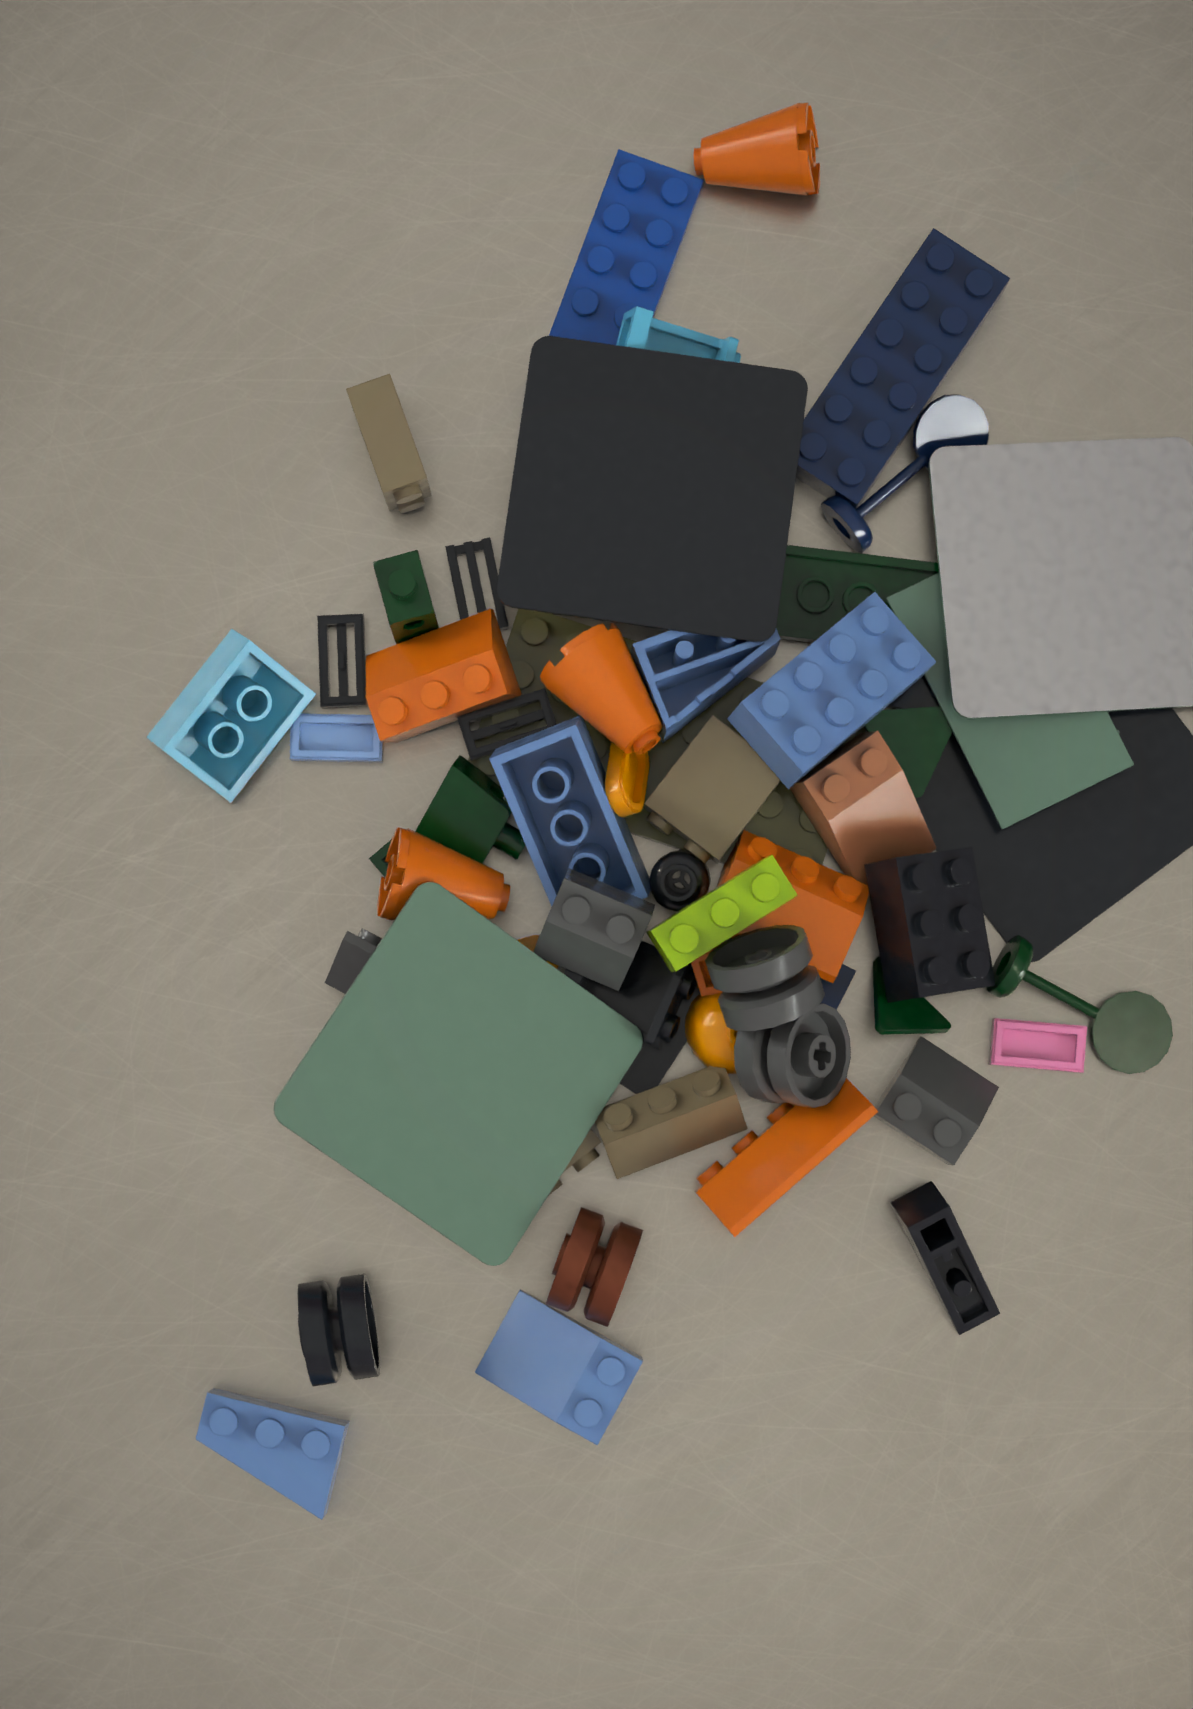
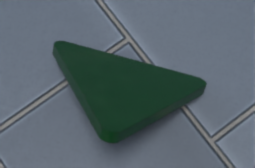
M940 706L882 710L864 728L867 732L879 731L903 769L914 797L919 798L925 792L951 736L952 729Z
M880 956L873 961L875 1029L879 1034L946 1033L951 1028L950 1022L924 997L888 1003Z

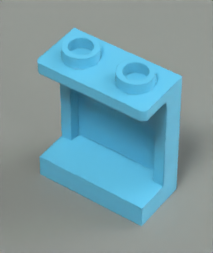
M638 306L624 313L616 343L618 346L740 363L741 354L736 352L739 339L733 337L719 339L652 318L654 311Z

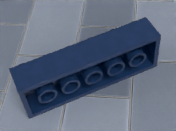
M933 228L804 418L796 478L826 498L840 496L847 500L855 509L858 508L916 423L920 413L929 404L1003 294L1010 278Z

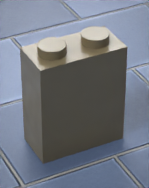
M390 373L347 388L346 391L389 511L398 508L400 513H405L422 507L425 504L424 499L431 497L432 494Z
M712 715L644 803V809L650 813L646 820L667 836L672 830L687 841L683 848L704 864L709 859L718 864L781 780L743 737Z

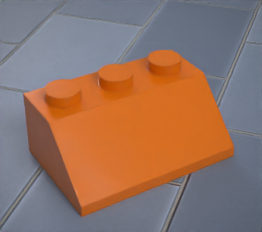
M493 609L485 610L366 656V700L380 741L398 743L457 721L458 716L522 695Z
M743 830L722 868L717 887L761 859L773 855L796 891L797 896L731 938L756 929L775 925H795L801 927L807 935L813 954L808 965L816 967L820 978L833 983L863 918L869 895L868 885L857 881L851 876L841 874L821 865L809 857L801 856L783 848L766 838Z

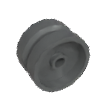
M775 925L756 929L722 943L709 953L705 962L714 989L722 991L718 1002L728 1028L736 1031H756L773 1028L809 1013L822 1002L825 992L816 967L808 965L813 954L803 928L795 925Z
M820 1003L809 1013L791 1022L773 1028L756 1031H738L734 1045L735 1070L740 1085L750 1097L768 1103H790L795 1106L810 1108L827 1105L841 1090L847 1078L851 1060L850 1036L845 1020L835 1008L824 1003Z

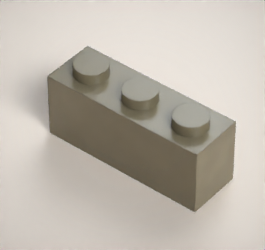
M713 1066L607 1105L595 1121L617 1179L748 1129L726 1069Z

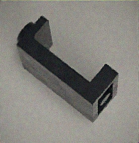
M641 941L619 991L568 969L564 972L567 977L637 1026L641 1031L643 1043L659 1050L662 1049L665 1041L670 1043L676 1035L680 1024V1017L676 1016L683 998L689 1000L697 986L691 963L677 972H671L656 947L644 941Z

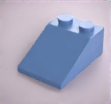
M519 1290L475 1373L554 1422L598 1445L638 1372L643 1358L526 1292Z

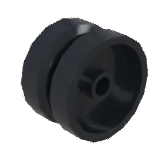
M366 1274L340 1278L336 1291V1308L331 1290L324 1280L298 1284L299 1336L312 1386L338 1382L342 1374L341 1352H344L347 1369L355 1380L378 1377L380 1375L378 1336L372 1297Z

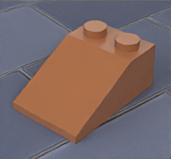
M878 730L858 734L831 753L790 788L843 873L861 883L868 885L865 864L895 857L931 853L937 849L905 773Z

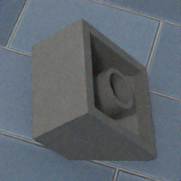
M568 868L533 952L546 961L619 991L651 920L655 904Z
M920 1036L875 1105L879 1112L874 1117L947 1165L954 1166L979 1128L999 1087Z

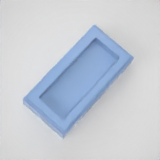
M300 714L290 727V760L383 763V741L379 739L372 715Z

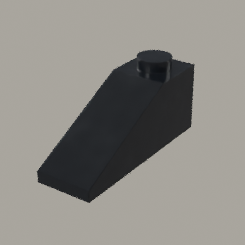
M930 1181L890 1202L957 1333L961 1335L999 1315V1309L949 1204L934 1183Z

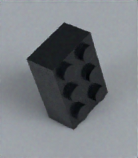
M972 847L895 857L864 865L888 1003L995 986Z

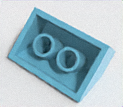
M231 629L146 738L231 803L316 693L252 641Z

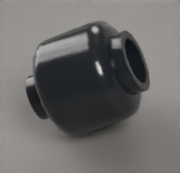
M686 850L671 851L662 856L653 866L649 878L650 891L656 902L665 909L676 912L706 895L711 883L707 865ZM681 871L678 878H673L675 872ZM686 873L690 876V883L684 879ZM680 882L684 887L680 888L676 886L674 883Z

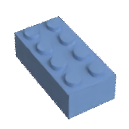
M874 592L741 701L727 719L789 790L916 683L936 661L877 593Z
M581 716L574 717L495 749L489 760L551 906L554 903L568 868L638 898L645 899L649 896L650 884L648 873L625 818L619 817L609 803L605 792L606 772L584 719Z

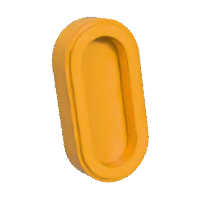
M611 742L605 778V792L613 811L623 818L637 814L643 809L650 766L648 752L638 755L636 751L626 754Z

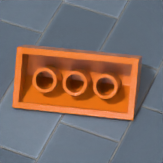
M847 1078L838 1095L827 1105L810 1108L782 1103L767 1116V1119L772 1123L759 1136L751 1130L732 1147L733 1151L737 1154L724 1166L715 1161L696 1178L701 1186L694 1192L726 1229L736 1237L879 1111Z

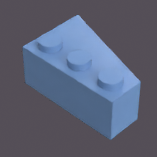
M777 629L768 640L763 642H750L670 630L633 643L631 655L663 724L659 732L662 743L776 654L781 640Z
M213 1388L206 1395L196 1440L322 1520L328 1511L350 1421Z

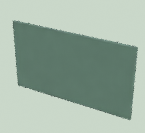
M939 573L886 598L892 612L936 661L924 676L1001 829L1011 826L1134 765L1119 735L1120 732L1114 726L1107 711L967 719L957 714L951 701Z

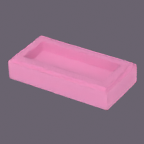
M993 1018L989 1065L1084 1073L1087 1026Z

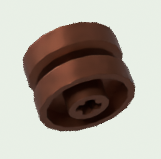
M581 1207L571 1235L566 1233L552 1271V1274L556 1276L545 1304L568 1312L575 1307L582 1286L590 1289L583 1309L585 1319L608 1327L631 1268L643 1230L620 1222L614 1226L607 1246H601L598 1243L605 1226L604 1216Z

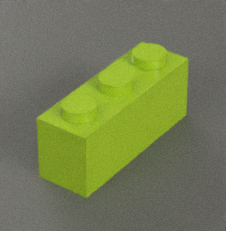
M769 855L651 928L646 933L669 970L677 972L797 896V893L774 856Z

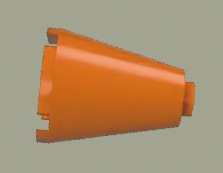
M797 103L702 138L701 147L694 148V166L697 176L704 175L706 183L711 185L805 196L819 194L820 163H816L815 148H819L811 105H808V103Z
M602 623L582 632L560 649L565 657L556 666L550 660L544 666L540 674L541 682L544 686L624 753L629 754L636 751L638 755H642L651 750L660 741L661 737L658 733L661 731L663 724L624 637L615 623L610 624L609 630Z
M398 827L395 830L385 862H388L386 876L381 877L377 901L378 916L387 920H395L413 891L419 885L427 882L441 885L487 919H494L497 911L504 912L506 910L510 896V885L504 884L503 873L409 828L403 829Z

